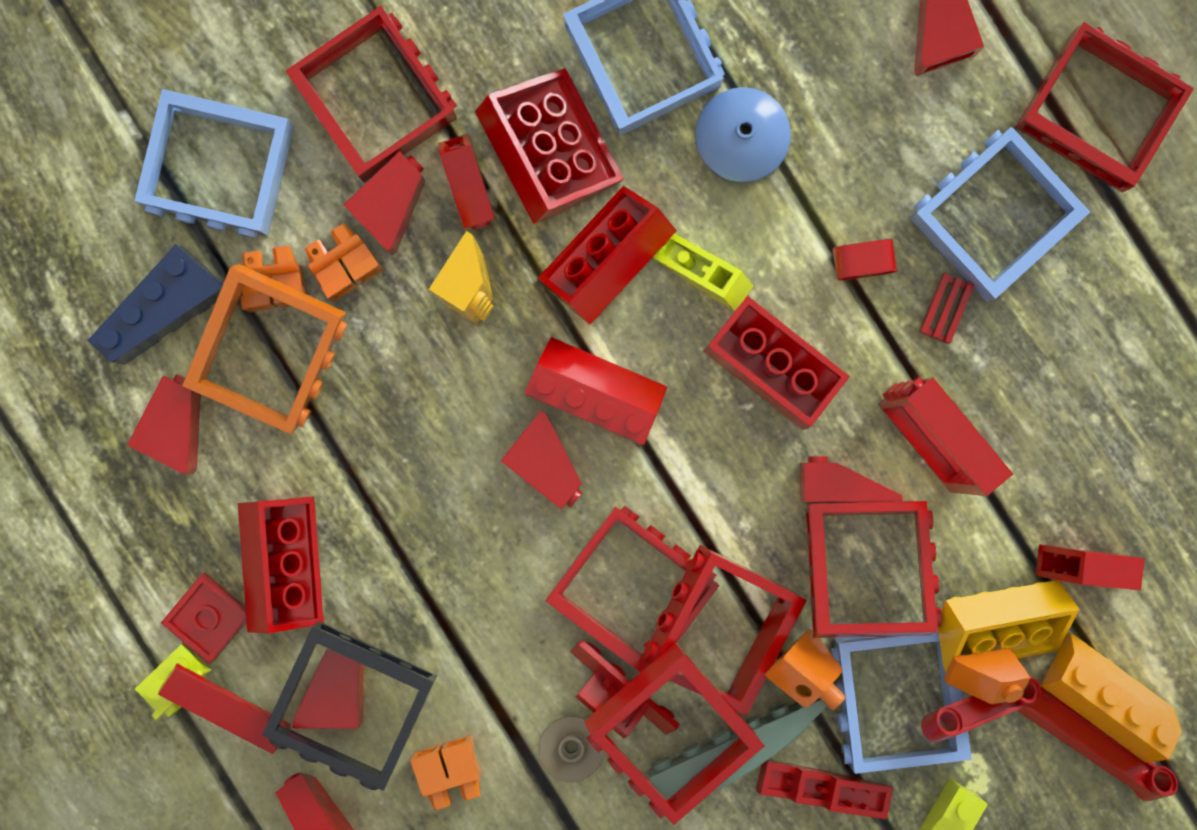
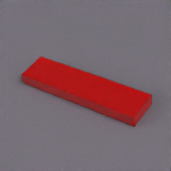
M176 663L158 691V695L271 754H274L278 748L269 742L270 739L262 736L272 713ZM282 719L280 725L290 729L291 723Z

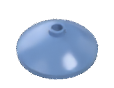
M745 87L726 90L711 99L699 116L695 132L697 150L704 164L717 176L736 183L755 182L774 172L784 160L791 138L789 121L781 105L770 95L757 89ZM747 125L750 127L751 133L748 135L742 134L740 127Z

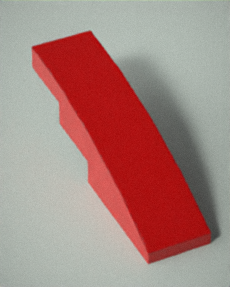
M767 760L761 764L756 791L761 795L791 799L799 804L825 807L832 812L887 819L893 787L830 771Z

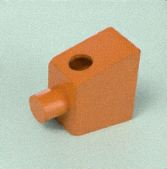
M810 628L764 674L803 707L808 708L820 698L833 711L846 698L833 684L842 673L841 665L819 638H813V631Z

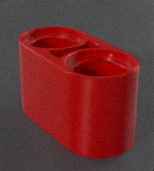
M893 239L854 243L833 248L838 281L897 272Z

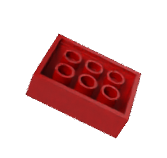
M566 68L488 94L475 110L479 122L533 224L556 216L624 180Z

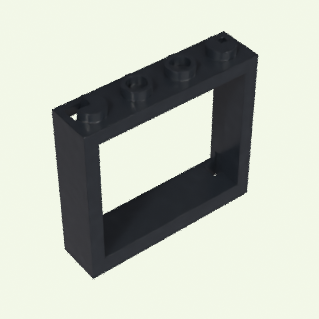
M318 621L311 627L262 736L270 739L269 742L275 747L281 749L290 748L299 752V756L308 762L317 763L319 761L330 766V771L339 776L346 777L349 775L360 780L359 783L367 789H380L384 791L437 675ZM317 644L419 690L382 771L280 725Z

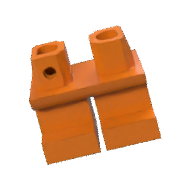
M344 223L330 232L338 246L329 252L320 240L305 247L311 262L308 267L322 286L321 289L327 299L333 302L357 287L355 282L361 285L384 270L364 240L358 234H354Z
M290 246L273 248L275 264L264 266L261 251L242 253L243 266L308 295L302 265L296 262L295 255ZM244 285L242 290L243 296H240L242 309L248 312L278 308V306H290Z
M472 734L446 742L443 747L440 744L415 752L410 758L423 797L428 796L434 810H439L452 804L449 789L456 786L460 788L463 801L480 796L479 778L482 771L474 750L475 744Z

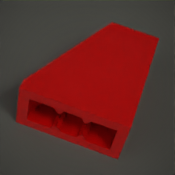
M920 0L914 65L916 76L974 57L983 49L984 44L968 0Z
M469 134L439 142V155L464 229L471 227L472 230H477L490 224L489 221L494 220L495 217Z
M400 151L343 204L392 256L399 248L426 182L421 174L424 168L412 155L406 159Z
M176 374L174 378L162 376L127 446L184 475L194 474L197 469L201 394L182 386L186 377Z
M541 410L501 459V462L560 509L565 504L571 508L583 493L578 489L582 482L548 415Z
M1039 544L1035 576L1081 585L1141 591L1145 558Z
M326 649L293 719L292 728L358 729L363 723L364 665L335 651Z
M303 773L294 774L285 780L282 788L275 792L294 830H354L314 776Z

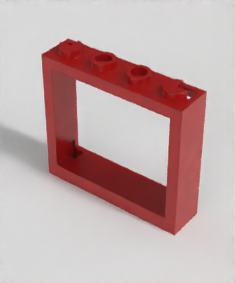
M379 6L286 70L292 82L363 183L373 177L399 151L402 155H405L457 119L453 110L457 105L447 90L441 93L435 84L439 81V78L431 66L427 64L423 67L417 58L421 53L413 40L409 38L405 41L399 32L403 29L401 23L393 13L387 15L382 6ZM384 29L441 112L365 163L308 80Z
M1083 22L1071 33L1015 128L1123 193L1136 186L1194 88L1180 80V75L1170 74L1160 68L1159 64L1152 58L1142 57L1132 51L1127 43L1110 38L1104 34L1102 28H1094ZM1077 46H1080L1167 99L1166 104L1127 167L1037 113Z
M918 377L915 380L910 379L907 382L894 383L882 394L884 399L877 405L951 493L988 496L1013 475L1011 470L933 377L922 380Z
M927 501L814 503L808 505L805 511L813 638L931 636L938 632L937 627H941L942 614L940 607H936L935 594L939 592V580L937 574H933L932 562L936 560V546L934 542H930L929 529H933L934 520L932 511L927 508ZM914 514L923 622L830 624L823 516Z
M625 505L621 510L615 506L545 601L641 673L645 669L644 665L639 661L642 653L562 593L617 520L684 571L687 570V562L691 555L677 544L673 548L666 545L662 541L665 535L652 525L645 529L636 522L639 516ZM713 571L680 632L676 644L720 586L714 581L717 574Z
M699 545L692 559L689 558L687 562V570L682 580L674 586L671 595L672 599L666 610L659 615L656 622L657 628L651 639L644 644L646 649L639 661L645 668L648 667L676 642L715 566L778 596L728 693L717 689L737 712L747 716L767 678L764 674L774 665L807 600L794 591ZM680 671L669 680L700 694Z
M676 642L584 721L590 734L586 739L598 753L604 750L609 756L607 761L619 775L624 772L630 778L628 783L639 797L645 794L651 800L648 804L660 819L666 816L673 825L765 747L755 731ZM681 671L740 738L667 800L606 734Z

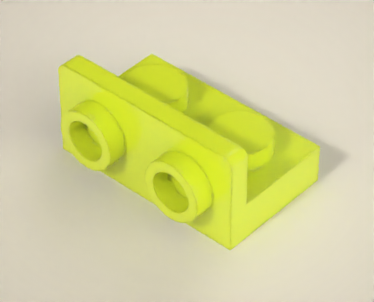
M182 643L135 688L155 710L151 715L155 720L164 715L170 718L181 708V706L158 695L160 687L176 663L202 677H205L211 671L207 664L185 643Z

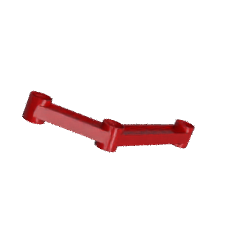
M1030 676L1022 697L1015 702L990 704L975 696H969L927 714L921 721V729L924 736L929 741L938 743L1018 711L1132 788L1135 794L1143 801H1153L1175 794L1178 787L1177 778L1169 768L1157 766L1153 762L1145 763L1068 705L1043 689L1032 676ZM940 720L943 722L945 729L941 726Z

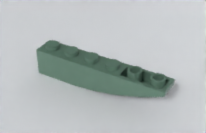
M820 698L808 708L801 706L798 702L790 706L784 703L772 708L769 711L770 715L761 719L752 717L745 720L765 747L714 791L729 785L753 771L782 750L807 728L827 705ZM724 730L711 737L712 741L702 746L699 743L690 745L681 751L682 755L672 760L670 757H664L652 764L653 768L648 770L651 783L668 800L740 737L734 731L729 733L728 730Z

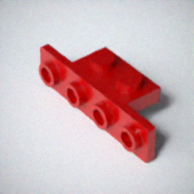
M581 640L570 650L577 659L593 672L575 695L593 713L630 682L625 677V672L616 664L607 662L595 645ZM648 698L614 727L613 730L625 739L643 716L666 735L676 731L680 724L674 719V714L668 708L661 705L658 706L652 699Z

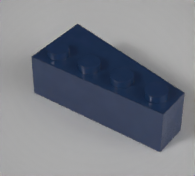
M175 244L87 341L110 362L125 365L157 344L160 339L169 333L177 331L184 326V323L196 315L202 314L211 308V305L216 303L223 282L188 250Z

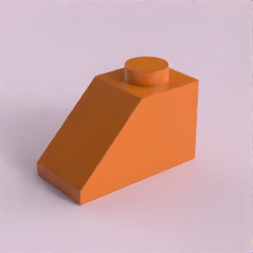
M1005 648L953 657L944 680L947 684L990 704L1002 702L1012 703L1019 700L1030 680V676L1012 650Z

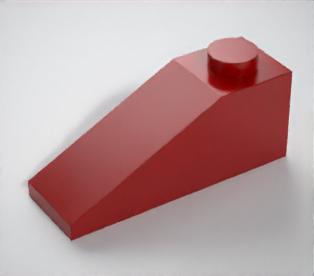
M808 456V463H800V501H902L901 494L841 464L828 463V456Z

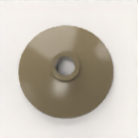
M568 716L557 719L545 729L539 743L540 760L546 771L558 780L565 782L584 780L598 769L602 761L604 750L598 753L586 739L590 734L583 718ZM570 741L575 742L578 746L574 752H569L565 747Z

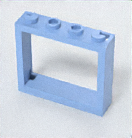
M591 0L563 14V24L618 136L721 87L724 79L723 75H725L721 67L722 63L718 57L713 58L708 48L711 46L709 36L705 29L699 30L694 20L697 18V14L690 0L667 1L706 80L629 118L583 25L634 0Z
M162 89L134 201L145 207L144 212L164 217V213L167 212L176 214V220L189 224H195L197 219L206 221V227L225 232L226 227L238 229L237 234L248 238H256L257 234L268 236L295 126L288 118ZM175 111L274 134L253 219L154 196Z
M1010 127L1003 134L997 130L984 142L987 148L980 155L975 151L960 164L964 169L957 176H954L952 172L937 185L940 191L932 198L929 194L924 196L914 206L917 212L909 218L964 279L975 284L973 288L986 302L996 299L1090 213L1085 205L1013 127ZM1005 146L1066 213L991 280L930 213Z
M938 632L931 636L845 637L833 639L834 648H830L831 654L842 667V673L833 684L846 696L845 700L841 703L842 712L837 713L840 732H845L846 744L841 746V751L844 755V763L849 764V767L855 774L972 760L968 731L949 738V748L863 758L850 652L936 642L944 706L964 699L962 690L947 684L944 680L946 672L942 664Z

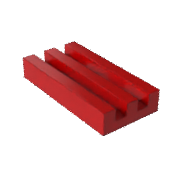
M946 272L943 273L919 333L950 344L975 284L962 281L963 279L954 278ZM947 283L951 284V290L933 331L929 329ZM961 288L963 289L945 335H943L941 332L958 290Z

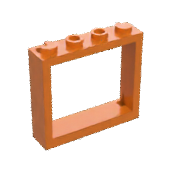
M237 264L229 268L182 386L292 434L299 426L303 428L307 418L310 416L311 410L307 409L308 403L311 398L316 399L321 390L323 382L319 380L322 370H328L333 362L335 353L331 349L335 340L341 341L345 333L347 323L343 321L347 313L243 265ZM244 285L328 322L289 415H285L207 380Z

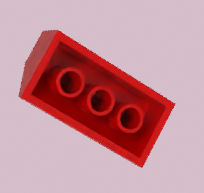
M622 186L541 273L538 279L575 314L590 325L677 230L657 206L627 187Z
M749 296L743 300L703 350L704 353L802 430L812 427L850 377Z
M551 337L534 369L524 394L644 445L668 387Z
M314 496L237 503L247 632L270 634L310 627L318 621L324 623Z

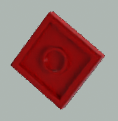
M202 573L162 620L161 624L208 664H211L246 623L245 606L209 575Z

